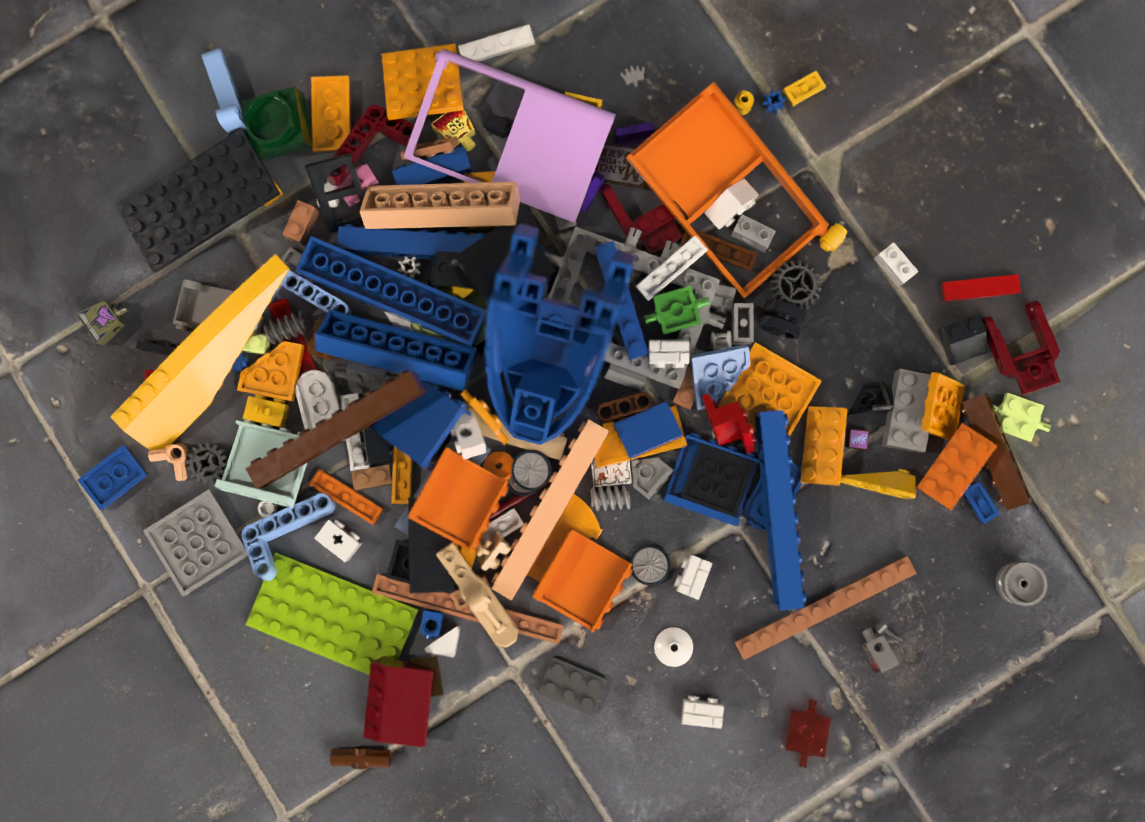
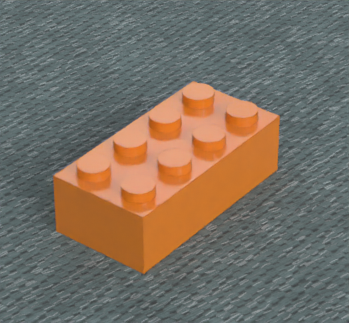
M962 423L917 488L952 511L993 454L997 445Z

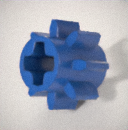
M771 89L770 95L764 94L763 99L766 101L762 103V107L766 106V113L774 112L776 115L778 108L780 110L784 109L785 106L782 103L785 102L786 97L781 96V91L774 92Z

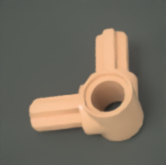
M185 444L166 445L164 449L150 450L148 452V458L151 462L167 460L173 463L177 481L188 478L185 461L188 460V448ZM175 448H179L181 450V457H177L174 455Z

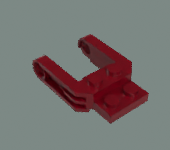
M607 183L600 187L599 190L626 238L628 237L630 227L635 228L633 237L637 229L642 231L638 241L641 242L647 253L654 255L664 249L666 241H671L672 245L683 238L673 221L674 216L659 198L658 200L662 206L652 209L636 218L634 222H631L611 186Z
M1037 300L1026 303L1025 311L1040 349L1016 356L1013 359L1010 356L1000 329L998 330L992 315L981 319L986 330L987 343L1000 374L1016 379L1022 396L1061 382L1054 366L1060 349L1043 308Z

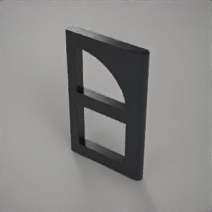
M348 153L305 165L329 232L338 231L339 226L345 227L346 224L355 226L364 224L361 215L335 221L329 201L358 194L362 206L365 195L351 154ZM347 164L354 185L325 192L324 185L328 176L335 169Z

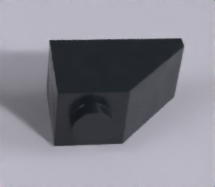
M370 427L359 432L364 466L391 461L393 451L387 440Z

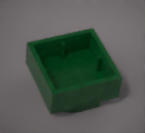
M297 88L277 90L242 101L248 137L262 161L313 148L304 93Z

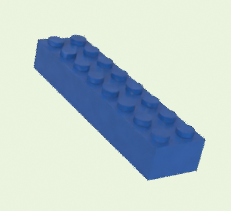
M330 309L315 333V351L395 373H401L405 370L415 371L421 380L462 391L465 390L476 363V348Z

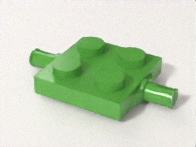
M691 286L653 296L656 306L655 313L644 315L646 323L658 320L663 334H668L701 324L699 308L710 305L708 297L697 300L693 295Z

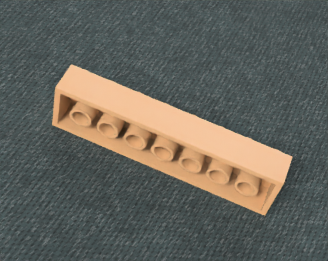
M517 182L368 186L360 214L365 229L516 225L520 195Z

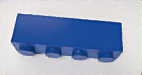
M456 146L451 153L443 154L439 152L437 155L425 159L427 162L462 175L472 172L464 146ZM416 162L408 166H398L396 170L392 171L397 185L440 184L456 178Z

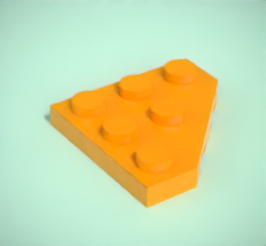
M286 341L280 343L274 350L266 353L256 360L253 365L240 372L237 391L294 401L295 386L298 382L304 345Z

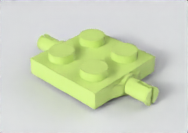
M1005 393L1004 399L999 406L993 404L1006 434L1031 442L1037 429L1046 432L1050 431L1051 424L1041 422L1044 405L1010 393Z

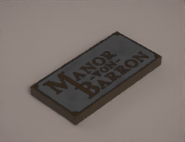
M605 143L595 168L597 173L606 177L604 182L645 189L646 182L626 159L636 148Z

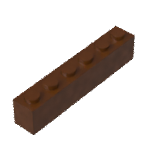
M988 392L962 402V412L965 417L969 418L971 423L969 428L997 445V448L985 463V468L987 471L990 470L992 474L991 482L993 487L999 491L1000 496H998L1001 506H1005L1006 511L1029 504L1032 498Z

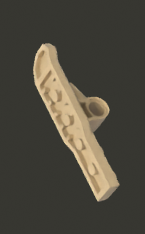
M450 543L437 552V557L459 586L461 597L489 634L494 644L507 648L516 642L518 628L485 580L473 572L454 543Z

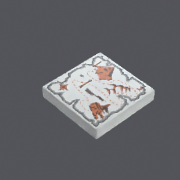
M595 457L593 458L591 466L594 487L632 484L630 460L597 468Z

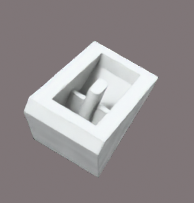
M459 625L424 650L427 653L454 657L461 628Z

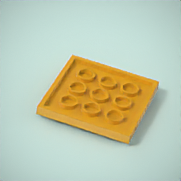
M456 44L382 54L388 120L418 116L436 66L435 57L437 52L442 51L444 48L457 53ZM449 62L446 69H443L427 115L464 110L458 65Z
M755 342L749 352L750 366L746 371L743 370L737 378L738 381L730 391H726L718 408L738 401L740 408H745L748 423H751L754 431H756L754 413L784 410V414H787L788 426H785L786 434L788 433L790 437L822 381Z

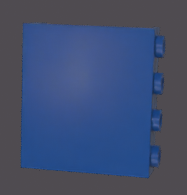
M421 380L427 393L377 421L371 429L420 466L432 471L435 467V464L430 461L463 412L469 416L472 413L466 410L467 405L457 399L454 402V396L447 391L441 393V387L432 382L428 384V381Z
M694 433L686 435L687 446L682 447L663 501L727 524L738 526L739 517L760 460L756 459V455L752 453L747 454L745 452L744 455L738 453L737 448L727 446V448L721 447L717 441L711 439L708 442L701 440L702 436ZM699 443L755 462L736 517L680 498Z

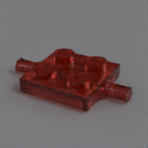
M809 699L808 711L791 710L785 750L800 754L799 767L807 768L808 756L825 758L831 718L821 716L815 712L816 700Z

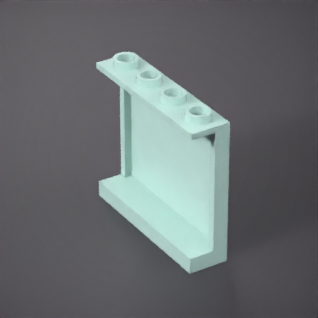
M244 419L243 422L236 420L239 429L222 480L217 479L215 487L222 491L293 508L307 463L261 489L255 488L245 468L251 465L250 462L254 459L266 457L269 450L281 448L283 446L282 443L286 440L298 438L300 432L296 435L292 434L288 429L280 428L275 430L273 426L262 423L261 426H258L251 420Z

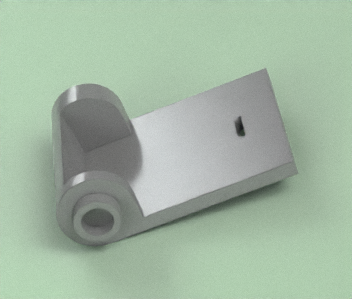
M183 280L173 320V325H176L175 329L187 331L189 328L195 330L234 291Z

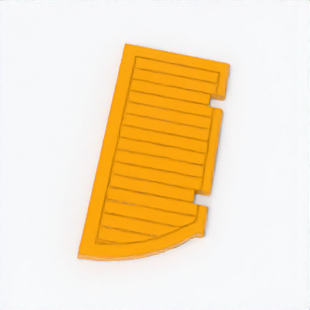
M676 405L671 406L670 410L683 434L682 437L629 459L614 427V421L602 423L603 428L609 432L595 455L596 467L601 468L686 447L687 442Z
M574 493L527 573L528 576L539 582L570 529L575 530L588 539L593 537L596 540L602 532L590 507Z

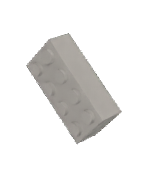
M904 369L894 372L890 395L892 409L887 412L882 446L915 453L926 451L929 433L922 431L921 420L925 412V399L928 395L930 374Z

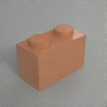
M298 200L282 235L287 240L305 247L320 212L315 207Z

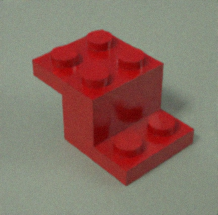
M709 393L702 395L706 414L718 445L721 446L741 438L747 454L755 452L753 445L756 443L754 430L751 423H748L745 408H740L738 401L718 408L716 400H712Z

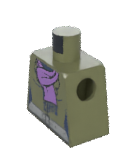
M102 301L77 313V316L95 342L104 346L125 326V322L120 316L126 313L128 308L122 301L114 307L111 303Z

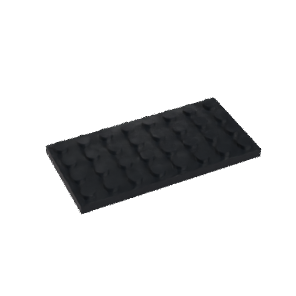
M240 128L123 203L117 209L152 272L157 273L280 195V192L245 130Z

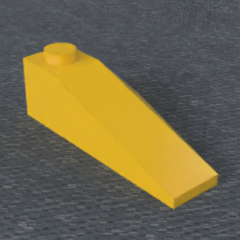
M898 469V472L841 475L840 483L902 499H915L916 497L915 476L909 475L910 471Z

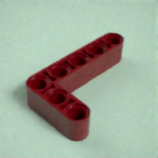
M377 104L371 105L364 112L333 157L350 153L355 166L378 132L407 147L411 135L406 136L405 134H412L415 125L403 118L388 120L387 109ZM346 164L335 169L328 176V183L333 186L341 185L350 173L348 165Z

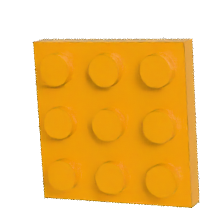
M931 372V378L928 381V395L925 399L924 417L921 420L922 431L950 441L958 430L965 385L940 373Z

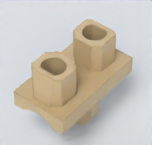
M496 532L491 540L487 538L485 542L480 541L477 546L479 550L476 554L478 556L477 560L481 564L480 568L485 571L487 568L496 570L500 565V559L496 556L499 553L507 555L511 550L509 543L503 539L500 533Z

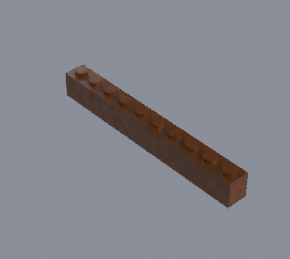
M408 370L397 375L398 378L394 381L388 380L382 383V388L377 391L371 390L367 392L362 400L359 401L357 399L350 402L348 408L335 411L331 414L332 417L330 419L318 421L313 429L310 430L308 428L301 431L298 438L288 439L282 443L283 446L281 448L269 450L266 457H259L251 461V465L245 469L255 488L261 489L269 486L427 393L417 373Z

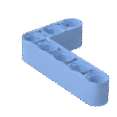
M217 48L203 53L202 59L220 109L215 110L220 125L229 135L240 128L244 129L247 134L243 107L221 49Z
M290 270L278 290L273 294L270 302L271 304L280 288L284 287L328 313L329 309L338 311L340 307H345V314H352L350 307L345 302ZM296 278V279H297L296 285L293 286V287H290V286H289L290 280ZM308 288H313V293L310 296H305V291ZM328 297L329 303L322 306V299ZM266 306L262 314H264L267 311V309L269 308L268 306Z
M317 494L295 504L293 508L288 507L244 527L242 539L255 575L265 581H270L276 576L277 569L267 542L333 513L336 505L327 494ZM328 501L327 505L321 508L322 503ZM310 508L309 513L304 515V511ZM292 516V520L286 523L287 518ZM274 524V528L268 531L269 527ZM256 532V536L251 539V535ZM262 549L261 555L256 557L257 552ZM268 566V571L262 574L263 569Z

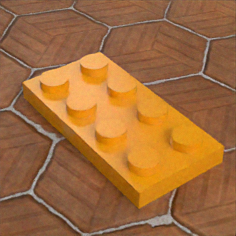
M349 76L311 77L312 150L314 153L337 152L351 132Z
M808 406L801 483L840 486L848 409Z

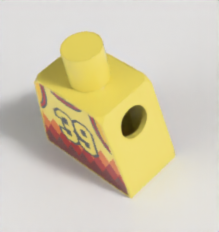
M465 110L446 112L431 124L433 130L442 139L457 136L459 141L457 146H464L467 152L476 146L471 139L476 133Z

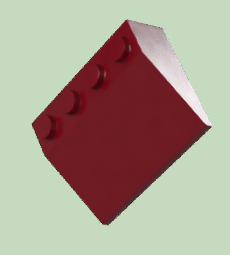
M386 656L371 661L363 737L379 743L425 747L434 670Z

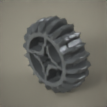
M793 260L789 262V265L786 262L783 263V268L778 267V273H773L772 275L776 280L770 281V284L775 286L770 289V292H776L772 298H779L780 301L800 308L803 305L805 309H808L809 303L814 305V298L818 299L820 297L817 292H820L822 288L816 286L822 283V280H816L819 273L813 274L812 272L815 268L811 267L809 270L807 268L809 263L807 262L804 266H801V260H798L796 265ZM789 272H799L796 278L784 277ZM804 276H806L810 283V289H808L809 286L805 285L803 281ZM799 279V281H798V284H799V285L797 286L798 288L793 292V290H794L793 286H794V285H792V284H794L795 282H797V280ZM781 282L784 283L783 285L788 289L787 296L784 294L782 290ZM795 294L808 295L805 299L793 300Z

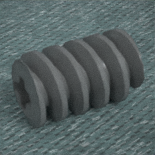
M301 310L299 311V317H296L294 313H291V319L284 315L283 322L278 317L277 324L269 320V326H267L263 322L265 334L272 344H276L277 339L279 342H283L284 337L288 340L291 339L292 335L298 337L299 332L301 335L306 334L307 324Z

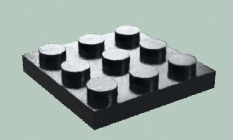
M699 443L680 498L736 517L755 462Z

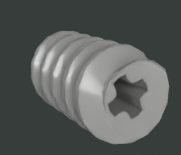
M625 485L622 486L621 491H619L617 486H614L613 491H611L610 486H607L605 492L602 487H599L598 492L595 491L594 487H591L592 508L595 506L596 511L600 510L601 505L604 511H607L608 505L611 506L612 510H615L616 505L622 510L624 504H626L627 509H630V491H627Z

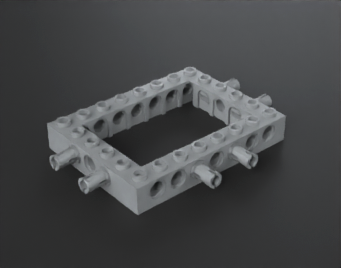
M575 226L564 256L559 257L547 251L545 253V257L550 258L548 259L549 262L559 270L552 290L546 294V298L568 304V300L571 299L573 286L577 282L582 264H584L585 254L589 252L594 254V257H597L596 246L614 241L616 251L619 250L636 255L633 271L637 270L649 275L675 253L678 244L673 243L671 250H669L671 241H666L662 256L657 257L636 248L642 233L638 229L633 237L635 228L630 227L627 240L622 244ZM687 268L670 283L683 288L691 286L697 300L708 297L710 305L699 308L701 324L682 329L677 337V340H689L690 362V355L705 353V351L697 349L696 346L703 325L707 323L722 329L724 326L722 323L726 321V318L710 313L709 310L720 280ZM609 342L603 360L676 389L680 388L689 365L685 364V368H673V364H665V368H653V364H649L648 356L629 360L626 348Z

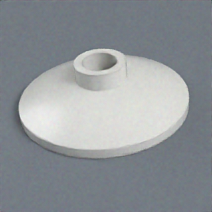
M667 628L661 631L655 640V654L667 666L677 667L683 665L692 655V639L687 632L680 628ZM676 644L678 649L672 651L671 645Z

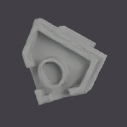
M658 457L631 460L633 487L649 500L666 483L673 469Z

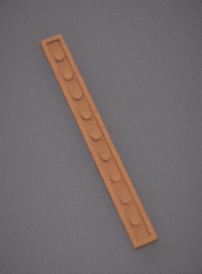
M904 556L734 643L742 659L745 660L917 573L908 556Z
M376 575L372 589L374 594L479 622L469 606L458 611L450 594L447 592L410 594L409 584L388 579L385 575ZM505 609L517 626L519 634L559 644L564 627L563 624Z

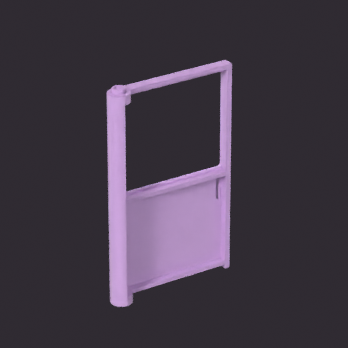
M444 48L442 51H438L435 57L436 66L403 158L469 183H483L413 155L443 69H446L449 62L525 91L492 182H517L521 203L575 223L616 114Z

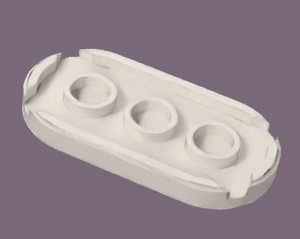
M310 370L301 375L296 383L295 392L304 428L311 430L316 427L315 423L318 421L330 419L332 413L340 410L334 382L328 374L318 370Z

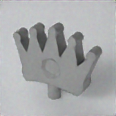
M630 66L631 73L626 68V76L622 72L620 76L627 86L634 83V86L637 87V82L644 81L645 68L642 67L640 72L639 66H636L635 72L633 66Z

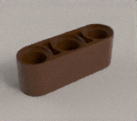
M638 393L603 403L598 407L597 416L604 422L626 417L647 410L652 400L647 393ZM638 398H646L648 401L647 406H639L637 403ZM622 402L627 403L630 408L629 411L621 412L619 404ZM602 408H609L611 415L605 418L601 416L600 411Z

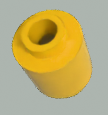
M741 91L736 95L733 105L741 115H745L750 112L754 103V97L748 91Z
M838 223L830 226L828 231L819 239L820 247L826 252H834L846 238L847 230Z

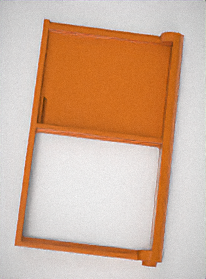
M715 81L626 157L692 238L696 235L708 249L704 254L728 283L736 288L737 294L742 299L746 298L817 235L821 237L828 231L829 223ZM763 162L809 218L813 226L746 286L741 288L690 224L712 206L727 188L739 182L757 165Z

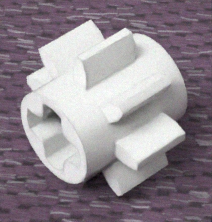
M405 256L403 262H398L401 265L398 272H404V276L414 279L416 274H421L418 270L421 264H415V257L411 260ZM412 265L413 270L409 269L407 271L406 267H410Z

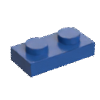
M980 481L970 485L963 494L981 524H985L1000 515Z

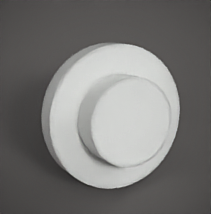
M261 501L258 505V513L264 518L277 512V504Z

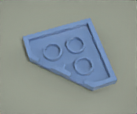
M747 344L690 355L697 410L705 409L702 395L708 393L712 400H716L718 405L726 391L729 392L738 381L737 378L743 370L746 371L750 366L749 347Z

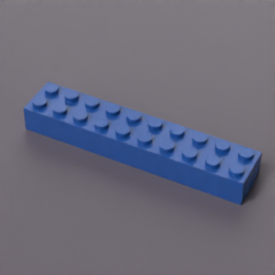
M312 236L295 269L302 277L468 347L475 348L487 321L488 312L485 309Z
M784 410L754 413L774 606L779 610L804 608L803 603L806 602V593L802 591L801 583H804L803 571H800L799 563H802L801 551H798L797 546L800 543L799 532H796L795 524H798L797 512H794L793 504H796L795 492H792L791 487L794 484L793 473H790L789 465H792L791 453H788L787 445H790V437L788 433L786 434L785 426H788L787 414H784Z

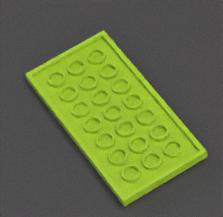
M276 552L274 554L273 560L277 569L276 576L270 581H263L246 626L370 675V665L373 660L383 656L399 660L419 609L395 599L374 594L370 589Z

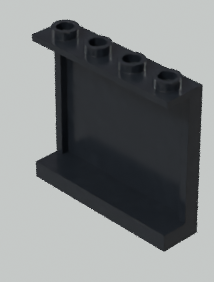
M517 220L516 225L497 227L454 256L450 263L454 269L459 267L488 304L495 290L497 273L511 251L513 234L519 225ZM536 245L531 274L547 278L549 284L554 279L552 276L556 269Z

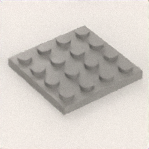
M208 489L143 530L182 596H186L248 556L244 542L211 489Z

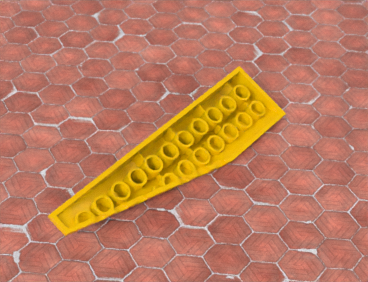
M277 254L270 258L214 310L111 415V418L124 432L149 450L164 449L166 445H171L212 404L215 394L220 390L226 375L230 373L233 363L241 354L253 333L255 325L259 323L266 306L270 304L273 294L278 290L290 269Z

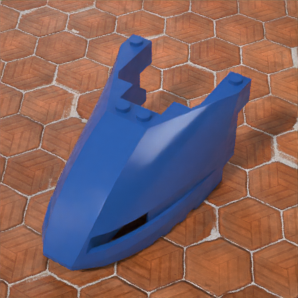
M519 224L513 234L511 251L497 273L495 290L489 301L486 327L487 345L485 349L486 373L493 405L506 429L513 438L541 445L558 437L573 422L587 401L605 358L614 325L629 285L636 255L617 250L602 293L585 289L580 307L546 298L548 289L547 278L531 274L539 229ZM502 370L504 371L509 394L514 402L512 410L506 400L500 378ZM580 396L569 411L552 425L553 420L567 410L574 400Z

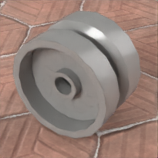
M1009 562L1002 566L995 580L996 589L1004 600L1022 606L1034 605L1041 601L1048 587L1044 572L1038 566L1027 562Z

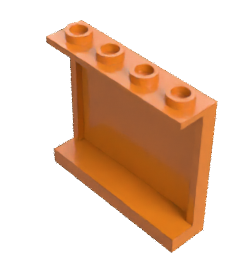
M445 447L407 517L471 551L479 545L481 541L479 536L482 530H487L490 524L488 519L491 513L495 514L500 504L497 502L501 496L504 497L507 493L509 481L500 478L467 459L463 460L462 456Z
M570 529L533 592L532 597L594 633L595 629L599 630L604 621L602 619L604 613H608L613 606L612 599L615 595L618 596L623 588L621 585L625 578L628 579L633 571L631 566L633 564L575 530Z

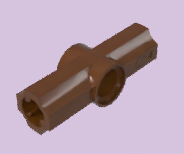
M366 746L332 748L330 754V763L334 767H352L353 769H369L370 767L390 768L392 761L391 749H370V747Z

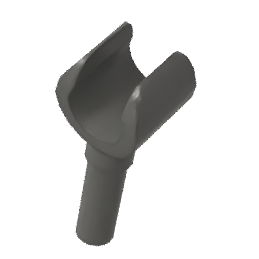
M877 621L872 626L879 635L884 631L895 640L899 639V636L881 621Z

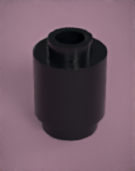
M488 114L483 123V128L487 132L502 139L505 136H509L512 126H510V121L496 114Z

